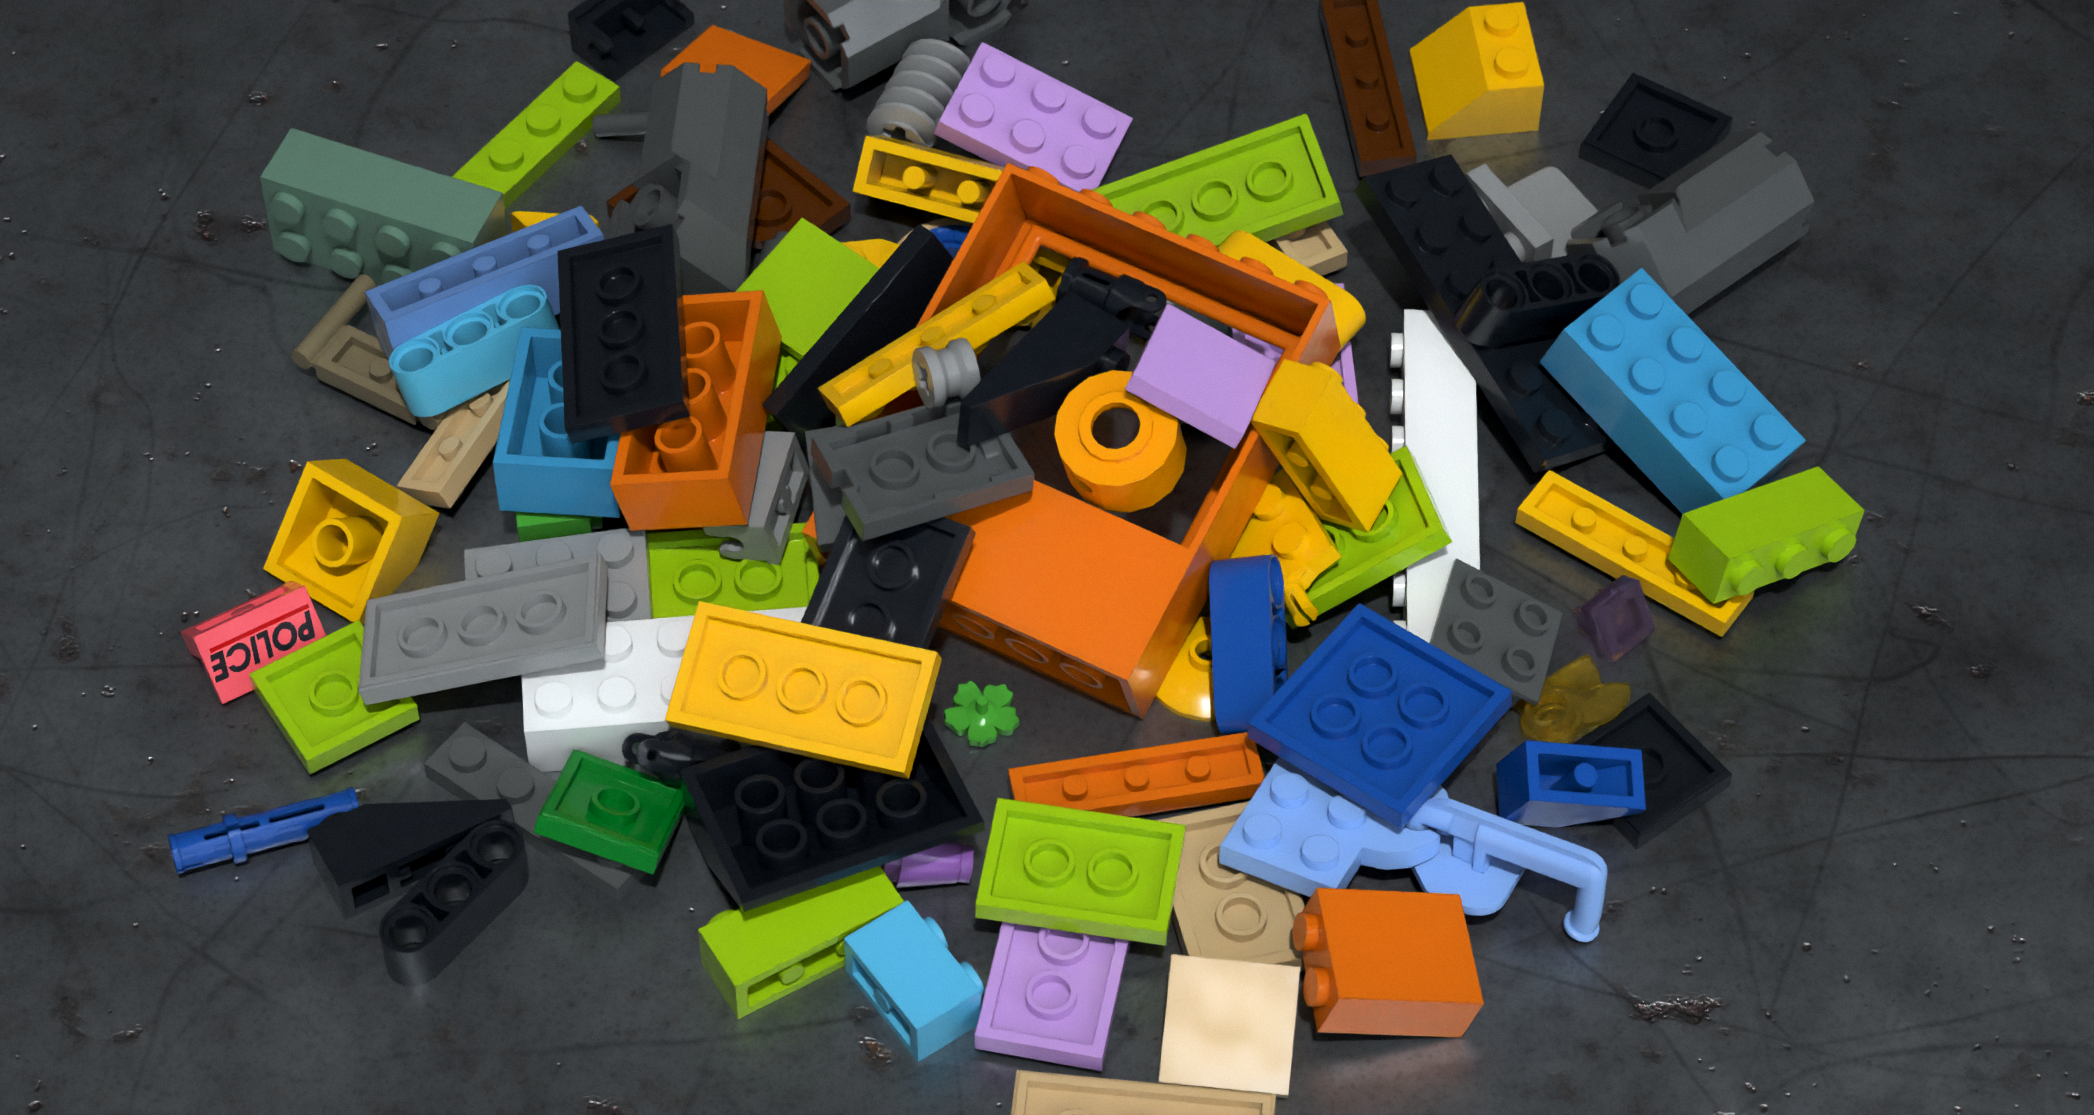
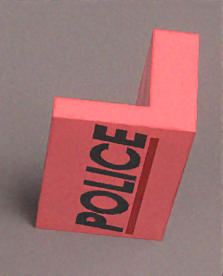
M289 581L181 631L190 654L201 659L221 704L253 690L249 676L250 673L326 636L306 587L293 581Z

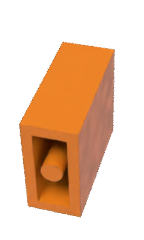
M1316 888L1303 911L1299 912L1294 919L1293 943L1295 949L1302 952L1306 972L1303 983L1304 999L1306 1004L1313 1008L1317 1032L1461 1038L1484 1005L1460 894Z

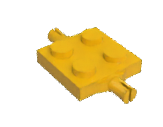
M1282 468L1272 476L1229 559L1275 554L1279 559L1283 573L1285 606L1291 614L1295 625L1304 627L1310 625V622L1303 611L1313 621L1318 616V610L1306 594V589L1309 588L1321 572L1340 559L1342 555L1310 504L1285 469Z

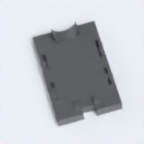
M958 396L947 398L945 404L941 407L929 409L923 405L812 437L811 456L830 488L839 487L843 492L842 508L862 541L1032 491L1035 473L1009 432L969 447L957 441L960 405L963 399Z

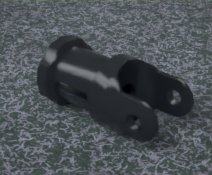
M1074 257L1067 265L1056 295L1057 304L1069 291H1072L1130 326V334L1146 340L1149 339L1152 331H1147L1145 328L1148 326L1155 327L1159 319L1158 316L1151 313L1161 311L1167 303L1166 295L1161 290L1144 284L1143 281L1126 274L1117 278L1089 267L1088 260L1081 257ZM1154 297L1157 300L1154 302H1148L1146 298Z
M670 729L659 732L656 735L633 733L622 744V753L628 762L638 764L642 768L650 770L663 784L672 786L681 785L679 770L699 764L695 763L696 761L705 762L741 750L740 744L735 740L724 739L720 744L693 739L688 731L680 729ZM639 742L640 745L637 748L636 754L632 752V745Z

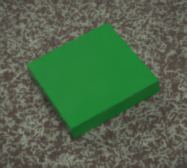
M573 749L538 814L533 833L654 875L685 811L681 786L663 784L656 777Z

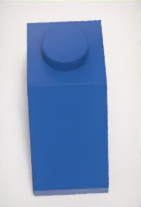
M1525 740L1496 763L1499 817L1521 825L1559 828L1639 814L1646 810L1642 750Z

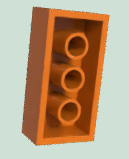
M763 290L683 295L690 417L620 433L610 487L630 531L748 525L768 412L762 405L772 394L782 339Z

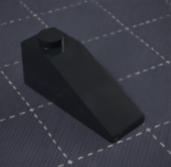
M1069 291L961 401L957 441L969 447L1057 415L1068 393L1088 377L1111 370L1127 371L1131 356L1127 353L1130 326Z
M507 799L363 804L348 812L334 813L326 817L319 825L307 829L314 865L342 916L347 920L409 892L457 844L483 822L505 820L514 825L515 823L513 809Z

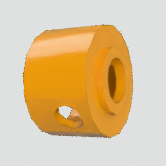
M1111 370L1088 377L1068 393L1057 412L1054 436L1069 481L1085 501L1105 511L1130 513L1153 506L1173 490L1184 471L1187 448L1178 418L1128 392L1125 387L1132 374L1130 371ZM1119 407L1134 412L1140 420L1139 433L1134 441L1127 446L1118 449L1106 448L1098 444L1093 438V424L1102 412Z

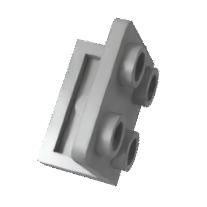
M1486 164L1466 173L1470 184L1522 263L1571 255L1566 243L1568 239H1572L1570 235L1572 229L1599 212L1564 173L1553 166L1545 167L1508 187L1503 184Z

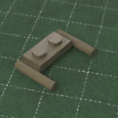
M360 274L293 350L291 357L301 368L309 369L312 367L316 369L317 379L413 425L420 420L427 428L436 430L449 410L432 417H418L410 413L390 369L389 360L380 348L378 338L348 324L366 304L367 300L364 292L377 287L372 278L365 274Z

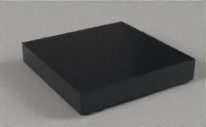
M1632 73L1580 144L1579 158L1646 189H1651L1722 142L1731 131L1733 117Z
M1650 692L1573 743L1642 750L1646 810L1639 814L1607 819L1636 849H1639L1728 788L1732 779V773Z

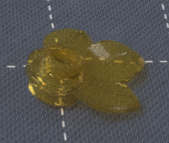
M1584 654L1562 667L1550 677H1545L1539 703L1536 706L1520 699L1513 707L1522 714L1521 726L1528 740L1568 743L1582 729L1600 726L1616 718L1629 702L1631 687L1629 683L1624 682L1602 684L1599 671L1593 659L1588 654Z

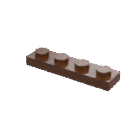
M1319 0V13L1359 177L1370 176L1415 164L1417 155L1378 0Z

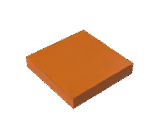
M711 25L661 69L660 78L682 63H700L699 72L715 73L717 64L733 65L767 89L766 111L770 115L809 78L812 60Z

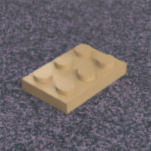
M1249 801L1155 820L1186 825L1184 847L1171 914L1183 955L1298 966L1300 971H1305L1302 952L1295 949L1292 936L1294 919L1305 908L1301 894L1219 863L1220 845Z

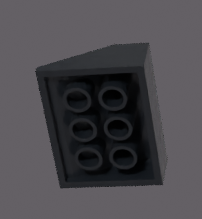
M926 715L909 779L758 745H753L679 770L687 822L707 864L743 912L985 830L984 820L928 715Z

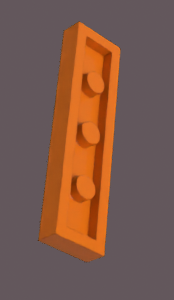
M1248 732L1008 768V785L1012 800L1128 817L1250 799L1265 779L1256 742L1248 738Z

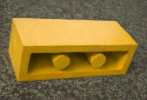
M866 135L852 192L974 223L1005 167L883 135Z
M1284 359L1257 404L1250 422L1320 519L1369 533L1403 473L1389 454L1388 444L1376 435L1366 420L1365 410L1353 401L1342 385L1343 378L1337 371L1320 362H1311L1310 365H1305Z

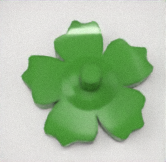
M973 681L959 684L958 693L953 697L954 707L944 710L945 726L953 730L957 736H964L968 733V744L971 746L985 747L988 744L997 742V734L1012 735L1020 724V719L1016 716L1015 707L1010 706L1013 701V691L1008 690L1006 684L999 686L989 684L984 688L982 695L979 687Z

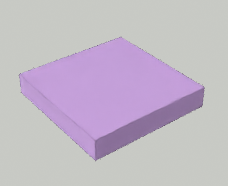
M1167 303L1125 389L1235 449L1248 427L1276 362Z

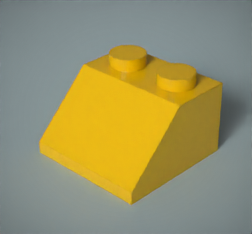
M1524 2L1467 7L1409 49V61L1427 141L1538 131L1544 82Z
M346 458L307 461L263 570L285 583L293 581L304 585L312 599L351 622L359 620L361 624H364L367 600L391 595L416 569L440 513Z

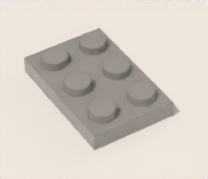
M629 528L464 550L465 580L601 553L608 567L605 622L654 619L649 543L646 530L630 531Z

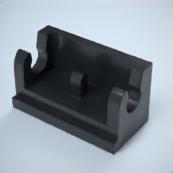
M585 0L568 12L572 51L613 83L695 24L694 13L678 0Z

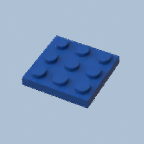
M1359 603L1248 722V738L1402 829L1512 706V690Z

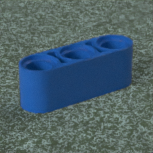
M1275 554L1213 560L1210 565L1209 594L1214 710L1217 726L1223 736L1248 732V722L1288 680L1284 579L1281 564Z

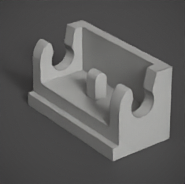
M764 432L748 525L702 527L705 535L720 538L733 537L741 541H722L719 550L721 555L733 559L764 560L768 564L780 565L810 472L795 432Z

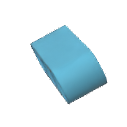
M532 284L512 288L397 346L390 354L388 362L408 411L414 416L432 417L509 380L521 327L560 329L545 290L540 286Z

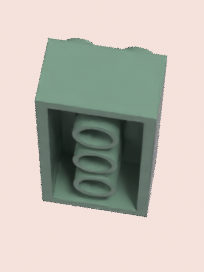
M290 128L260 176L273 251L295 262L304 261L333 270L346 278H357L360 274H365L372 278L376 284L383 285L508 235L502 192L294 128Z

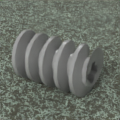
M920 39L911 43L905 50L902 60L896 66L894 75L887 82L884 92L878 98L875 108L867 118L866 128L868 134L883 135L931 148L939 138V136L933 133L971 62L969 57L959 48L937 39Z

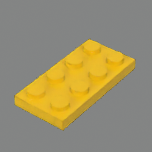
M699 601L665 721L670 726L909 779L942 658L938 652Z

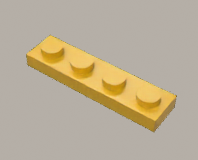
M1023 261L818 387V390L827 407L847 427L852 426L856 422L869 421L878 416L890 401L908 390H917L912 369V355L916 348L930 346L938 350L945 348L950 340L963 337L970 343L976 355L987 347L989 340L1012 326H1020L1030 322L1040 313L1042 307L1056 298L1046 279Z
M1548 470L1517 508L1515 523L1721 637L1724 636L1753 598L1754 591L1747 595H1737L1713 604L1668 560L1674 541L1673 537L1551 470Z

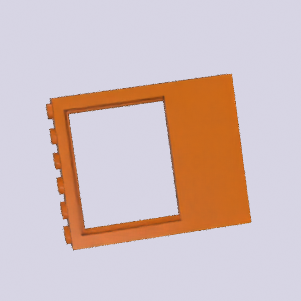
M1010 163L1006 164L917 324L919 326L1019 263L1025 261L1030 266L1040 246H1043L1071 259L1074 257L1087 259L1089 267L1119 278L1121 275L1126 274L1141 280L1144 284L1161 290L1166 295V300L1284 350L1269 377L1261 397L1284 359L1305 365H1310L1311 362H1320L1331 367L1341 348L1331 300L1328 299L1327 294L1314 284L1303 280H1296L1292 284L1274 276L1269 267L1253 258L1242 257L1238 261L1219 253L1220 251L1216 245L1201 236L1188 234L1184 238L1166 230L1162 222L1147 213L1135 211L1133 215L1114 208L1107 198L1093 190L1081 189L1078 193L1060 185L1057 178L1041 168L1029 166L1027 170H1024ZM982 351L975 355L977 360ZM908 390L887 403L885 409L871 420L925 404L922 402L918 390ZM1249 422L1237 447L1230 450L1181 544L1175 543L1034 480L1032 491L945 516V518L972 527L976 535L938 623V627L1143 720L1210 595L1209 571L1212 561L1229 559L1280 462L1252 423ZM813 511L802 530V534L823 571L830 552L822 553L818 547Z

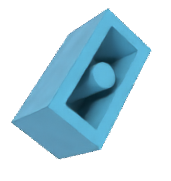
M907 900L844 938L845 972L915 1060L919 1062L977 1027L981 1011V996L984 995L985 991L982 981L974 968L966 961L959 964L949 952L946 938L939 925L929 916L923 919Z

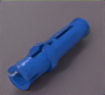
M352 786L332 794L290 803L238 818L235 813L222 815L223 822L177 834H168V842L176 872L181 874L187 870L233 859L234 864L247 861L246 855L306 840L308 839L307 829L319 825L321 821L334 813L348 812L357 808L359 803Z

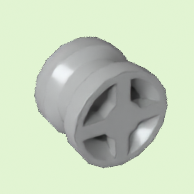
M963 337L950 340L947 346L942 349L935 350L930 346H924L913 351L912 369L914 380L922 402L929 409L943 406L947 398L958 396L964 399L981 381L975 353L970 343Z

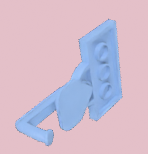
M1281 757L1277 759L1221 843L1219 852L1220 864L1308 897L1313 895L1316 888L1346 889L1361 865L1383 870L1411 868L1424 893L1460 894L1464 913L1475 916L1492 914L1501 909L1527 868L1577 887L1574 909L1564 916L1563 925L1567 934L1579 942H1590L1598 936L1608 874L1607 865L1604 860L1590 849L1449 799L1448 793L1441 785L1404 827L1400 829Z

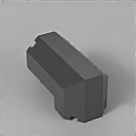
M783 0L784 21L791 35L801 30L807 43L798 49L801 57L812 60L810 69L829 90H837L840 87L848 89L902 60L908 46L917 40L943 39L949 41L950 36L958 44L970 46L1003 28L1012 16L1006 9L1011 0Z
M682 63L653 82L640 170L631 183L639 191L631 203L621 198L612 211L608 239L673 224L679 238L683 295L735 292L748 278L769 117L768 111H766L767 89L733 65L717 64L715 73L699 72L700 63Z
M1762 131L1734 133L1651 189L1636 194L1640 204L1624 208L1622 201L1606 206L1574 227L1570 233L1572 239H1568L1566 246L1571 255L1586 252L1596 253L1605 257L1617 269L1620 276V284L1640 268H1643L1687 315L1807 234L1810 222L1803 223L1805 216L1813 211L1815 201L1797 161L1786 151L1775 156L1765 147L1773 140Z

